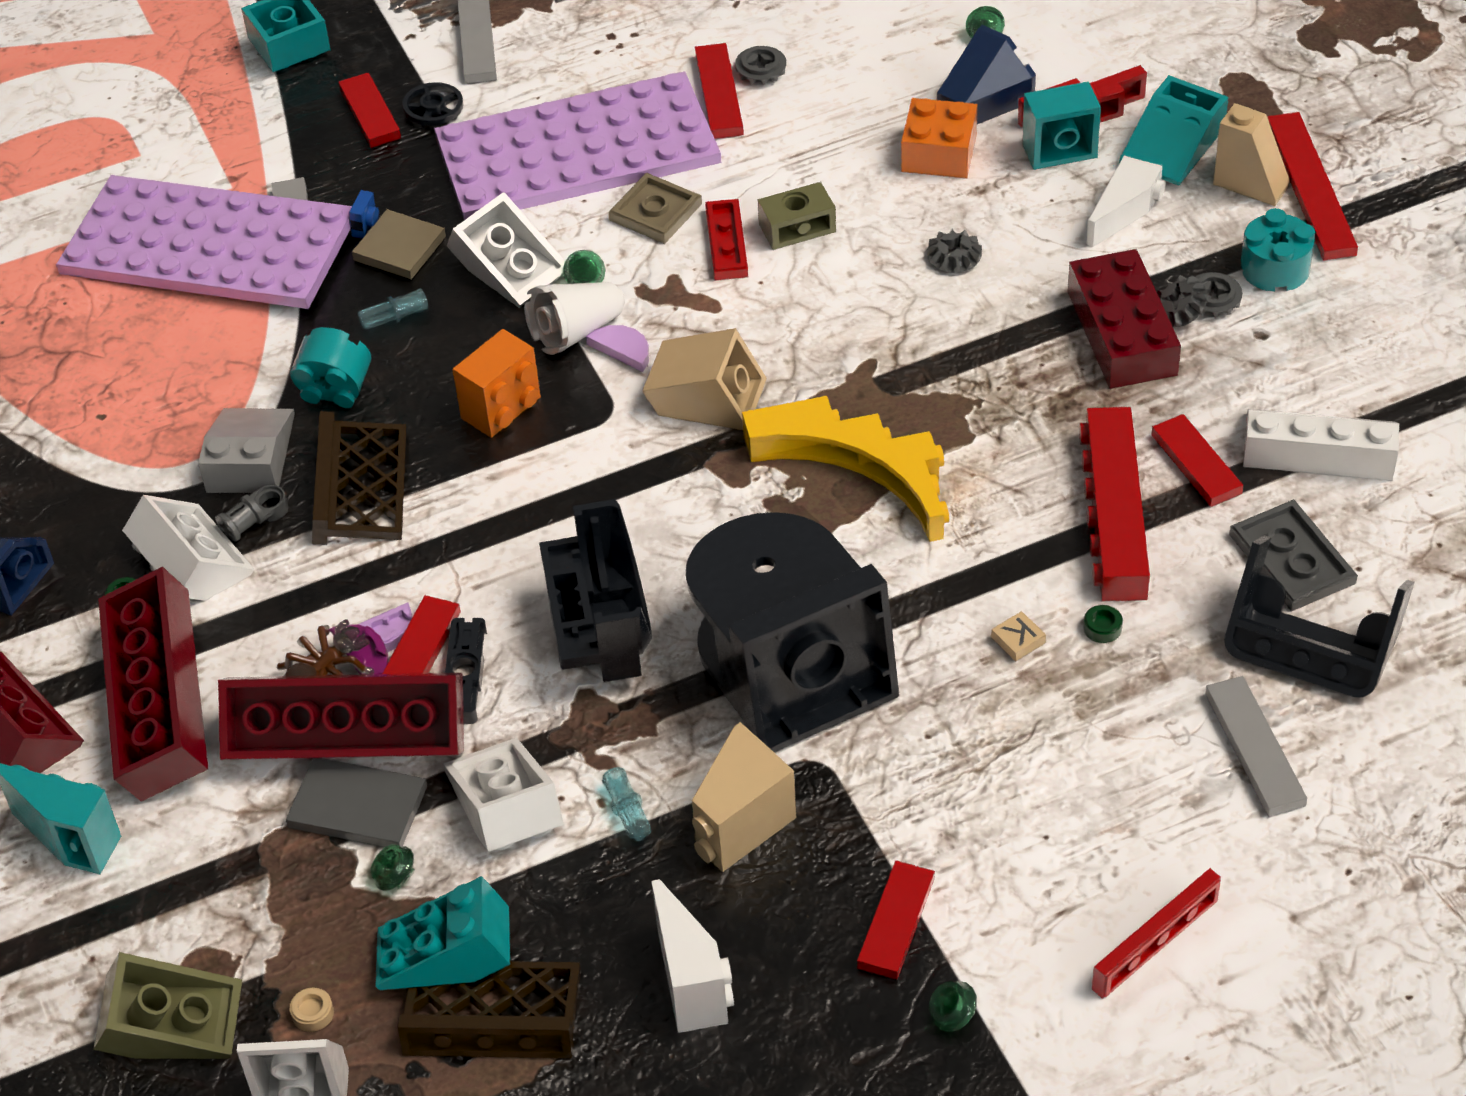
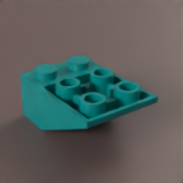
M1168 75L1153 93L1119 159V163L1123 156L1161 165V179L1179 186L1218 137L1220 122L1227 114L1229 97Z
M0 763V786L12 814L63 865L101 875L122 837L105 790L92 783L81 784L65 780L56 774L45 775L29 771L21 765L9 766Z
M482 876L466 884H461L454 890L432 901H427L418 908L398 918L391 919L378 927L376 987L379 990L475 982L510 965L509 906Z

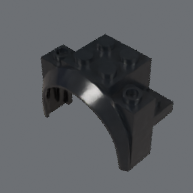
M615 499L573 506L577 536L539 542L560 668L565 670L600 664L603 683L642 676L639 655L643 654L650 643L652 630L637 563L620 504Z

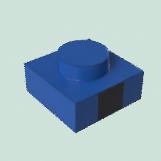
M361 190L349 212L352 237L363 239L370 228L378 221L379 209L375 207L373 192Z

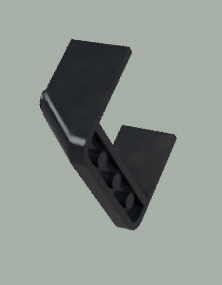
M1263 535L1252 542L1225 633L1224 643L1227 651L1239 660L1352 697L1360 698L1372 693L1381 679L1398 638L1415 582L1406 580L1398 588L1390 615L1383 612H1373L1364 617L1359 624L1355 636L1283 613L1282 610L1286 599L1283 585L1277 579L1261 574L1272 537Z

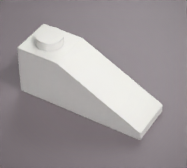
M1123 156L1088 220L1087 246L1094 247L1149 213L1155 200H1161L1166 182L1161 180V165Z

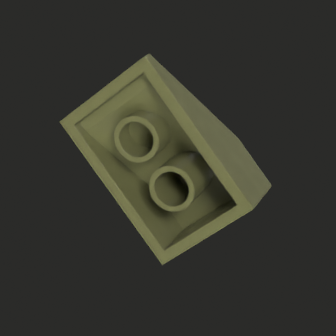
M119 952L106 975L93 1050L135 1059H229L232 1055L242 979Z

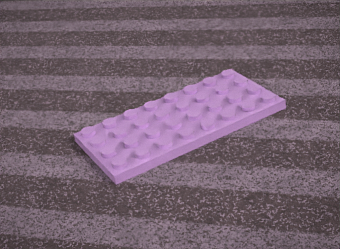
M685 71L434 128L436 140L464 220L503 192L521 210L637 183L645 173L659 178L722 163L719 147Z
M110 175L56 266L59 274L309 309L351 229L349 212L352 206Z

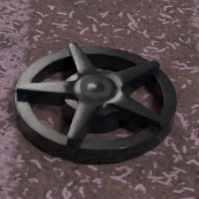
M441 82L419 85L411 89L403 99L405 116L410 121L422 125V127L441 125L457 119L464 106L461 92L456 87ZM439 90V91H445V92H448V93H451V94H448V95L444 96L443 94H441V93H439V92H430V91ZM425 92L420 98V102L410 103L414 97ZM454 100H458L453 110L446 107V105ZM411 111L422 112V113H424V116H423V117L418 116V115L412 113Z

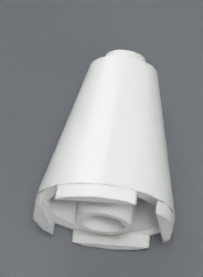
M612 282L539 285L528 290L527 295L531 294L529 302L525 303L524 311L526 322L534 341L541 340L546 346L542 350L547 354L554 355L563 352L594 330L619 316L625 304V297L622 290Z

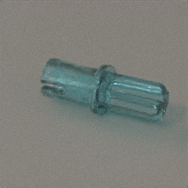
M420 288L396 298L387 297V302L359 311L358 318L364 329H370L393 320L398 323L403 317L428 309V303L424 292Z
M612 768L602 776V783L613 802L611 805L612 812L620 817L628 836L634 838L635 841H641L651 833V826L641 807L642 797L639 793L634 792L624 768Z

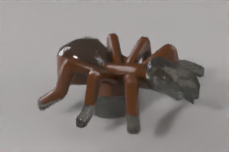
M348 619L335 626L333 647L328 646L326 637L330 633V626H318L317 631L322 652H318L305 636H301L297 640V644L302 648H306L310 655L306 657L291 652L287 653L285 662L278 663L276 667L279 671L287 669L284 676L343 675L335 667V665L352 664L365 674H374L375 672L373 668L363 665L355 656L342 657L346 653L359 651L370 643L368 639H365L366 636L364 634L358 636L360 634L359 628L353 626L346 627L349 625Z

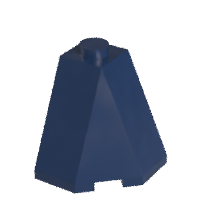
M981 25L938 90L937 100L978 104V125L1017 109L1019 98L1024 97V93L1035 91L1036 73L1029 63L1023 65L1014 52L1017 46L1010 36Z
M0 537V612L12 616L54 564L46 539L41 537Z

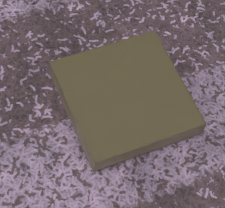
M645 173L608 212L609 221L665 244L702 205V195Z
M387 209L352 251L353 260L412 280L446 237L445 228Z

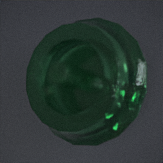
M978 7L967 17L965 23L966 32L972 38L978 28L984 25L1002 33L1005 27L1004 17L1001 11L995 7Z
M589 250L573 252L568 256L563 267L564 278L568 284L602 282L606 272L604 262L600 256Z
M393 844L385 847L378 853L372 863L370 872L378 889L382 891H389L396 887L399 889L409 881L415 871L412 867L414 863L412 850L406 846L401 847Z
M949 981L941 984L933 992L929 1002V1011L935 1025L943 1031L952 1032L960 1030L974 1016L977 1007V995L974 988L967 982Z

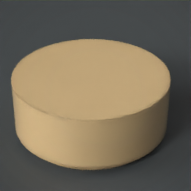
M320 988L301 990L293 997L290 1003V1013L295 1026L306 1032H315L325 1028L331 1022L334 1015V1008L329 994Z

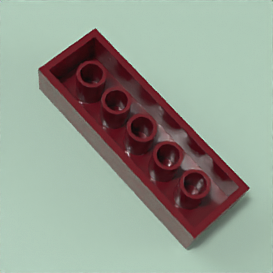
M163 566L98 598L113 778L141 802L208 770L189 591Z
M463 673L227 677L218 680L220 760L459 755L464 752Z

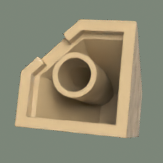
M1234 103L1220 122L1213 185L1276 206L1288 189L1290 180L1267 115Z

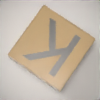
M1022 611L991 629V638L1015 662L1046 643V634Z

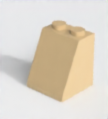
M733 328L663 340L642 391L659 416L743 430L742 412L756 409L767 378L737 329Z
M741 722L733 727L692 799L694 817L692 824L695 828L696 838L694 846L698 855L705 862H712L724 872L796 818L794 770Z

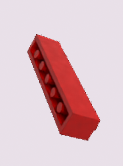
M1131 407L1087 408L1086 423L1079 424L1080 445L1087 446V450H1082V471L1089 472L1090 477L1084 480L1085 500H1092V506H1087L1088 528L1095 529V534H1090V556L1097 557L1098 563H1093L1092 567L1093 586H1100L1101 601L1148 600L1150 571Z

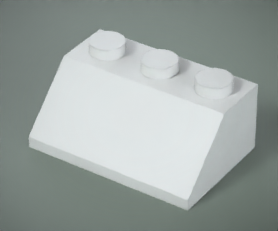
M143 495L122 530L132 542V547L150 563L151 570L154 571L163 566L188 589L189 599L206 601L249 577L254 571L251 564L199 504Z

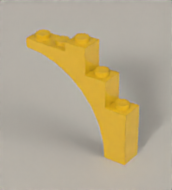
M827 396L742 412L743 436L751 462L776 459L811 460L837 465L858 472L885 486L901 499L919 520L929 542L944 539V524L949 523V512L946 502H940L938 498L940 495L938 483L939 467L944 466V454L941 445L934 444L930 431L892 438L889 427L882 426L878 413L840 420L838 410L831 409Z

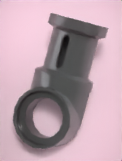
M266 485L256 490L250 496H242L240 503L225 514L219 513L215 516V520L227 538L235 542L241 538V533L255 523L261 524L264 521H276L282 518L289 509L288 501L281 487ZM276 498L280 500L274 507H262V504L268 499Z

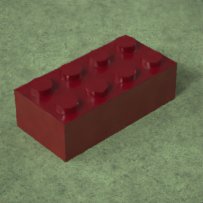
M1137 249L1070 261L1067 292L1109 389L1178 376L1181 344Z

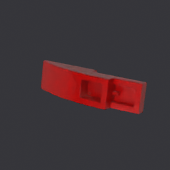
M1141 65L1090 83L1101 106L1100 122L1123 116L1124 105L1145 98L1147 72ZM1077 78L1063 82L1061 84L1049 87L1047 89L1077 84L1081 82ZM1024 97L1019 98L1018 125L1022 128Z

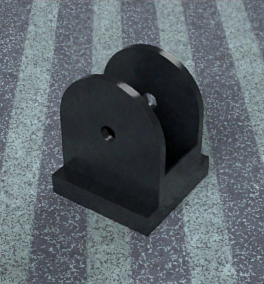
M779 512L757 513L733 519L716 527L695 545L687 560L686 581L692 600L705 616L697 636L700 660L707 673L744 721V726L773 752L900 697L887 581L872 564L861 568L834 535L824 526L795 514ZM764 565L774 567L769 572L760 573L755 571L758 567Z

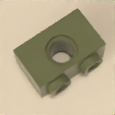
M821 181L757 199L759 226L773 250L836 232V207Z

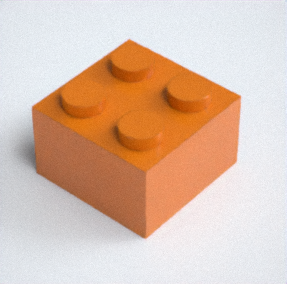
M912 98L901 141V172L968 178L977 136L978 104Z
M501 329L452 369L461 419L491 438L503 428L508 427L516 417L527 408L532 407L541 398L534 347L505 329Z

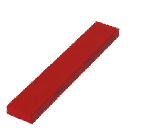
M1300 112L1267 116L1299 205L1307 223L1315 229V242L1323 261L1357 256L1358 245Z

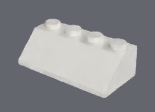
M1259 409L1247 410L1243 467L1393 481L1399 452V423Z

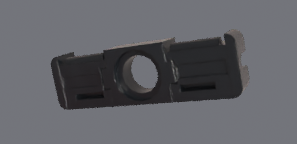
M454 618L451 621L445 673H454L462 665H470L475 668L471 674L463 676L464 724H474L478 721L476 705L478 692H481L484 669L483 642L484 634H487L486 623L483 618H472V622H465V618Z

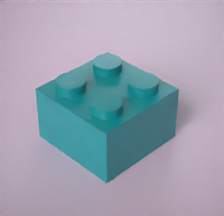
M261 0L241 8L247 37L272 72L285 69L290 65L331 50L325 20L310 0Z
M1089 81L1024 93L1022 145L1033 170L1098 158L1101 106Z

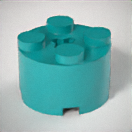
M1277 208L1270 209L1265 215L1252 220L1247 225L1243 238L1241 266L1244 278L1259 289L1274 292L1275 287L1287 286L1286 291L1304 284L1310 274L1315 242L1314 227L1297 217L1287 215L1285 211Z
M315 328L311 331L310 335L307 336L306 334L290 371L293 383L301 391L300 397L312 404H317L320 400L333 401L343 408L352 407L359 395L371 363V353L366 345L359 340L357 346L348 340L350 334L334 328Z

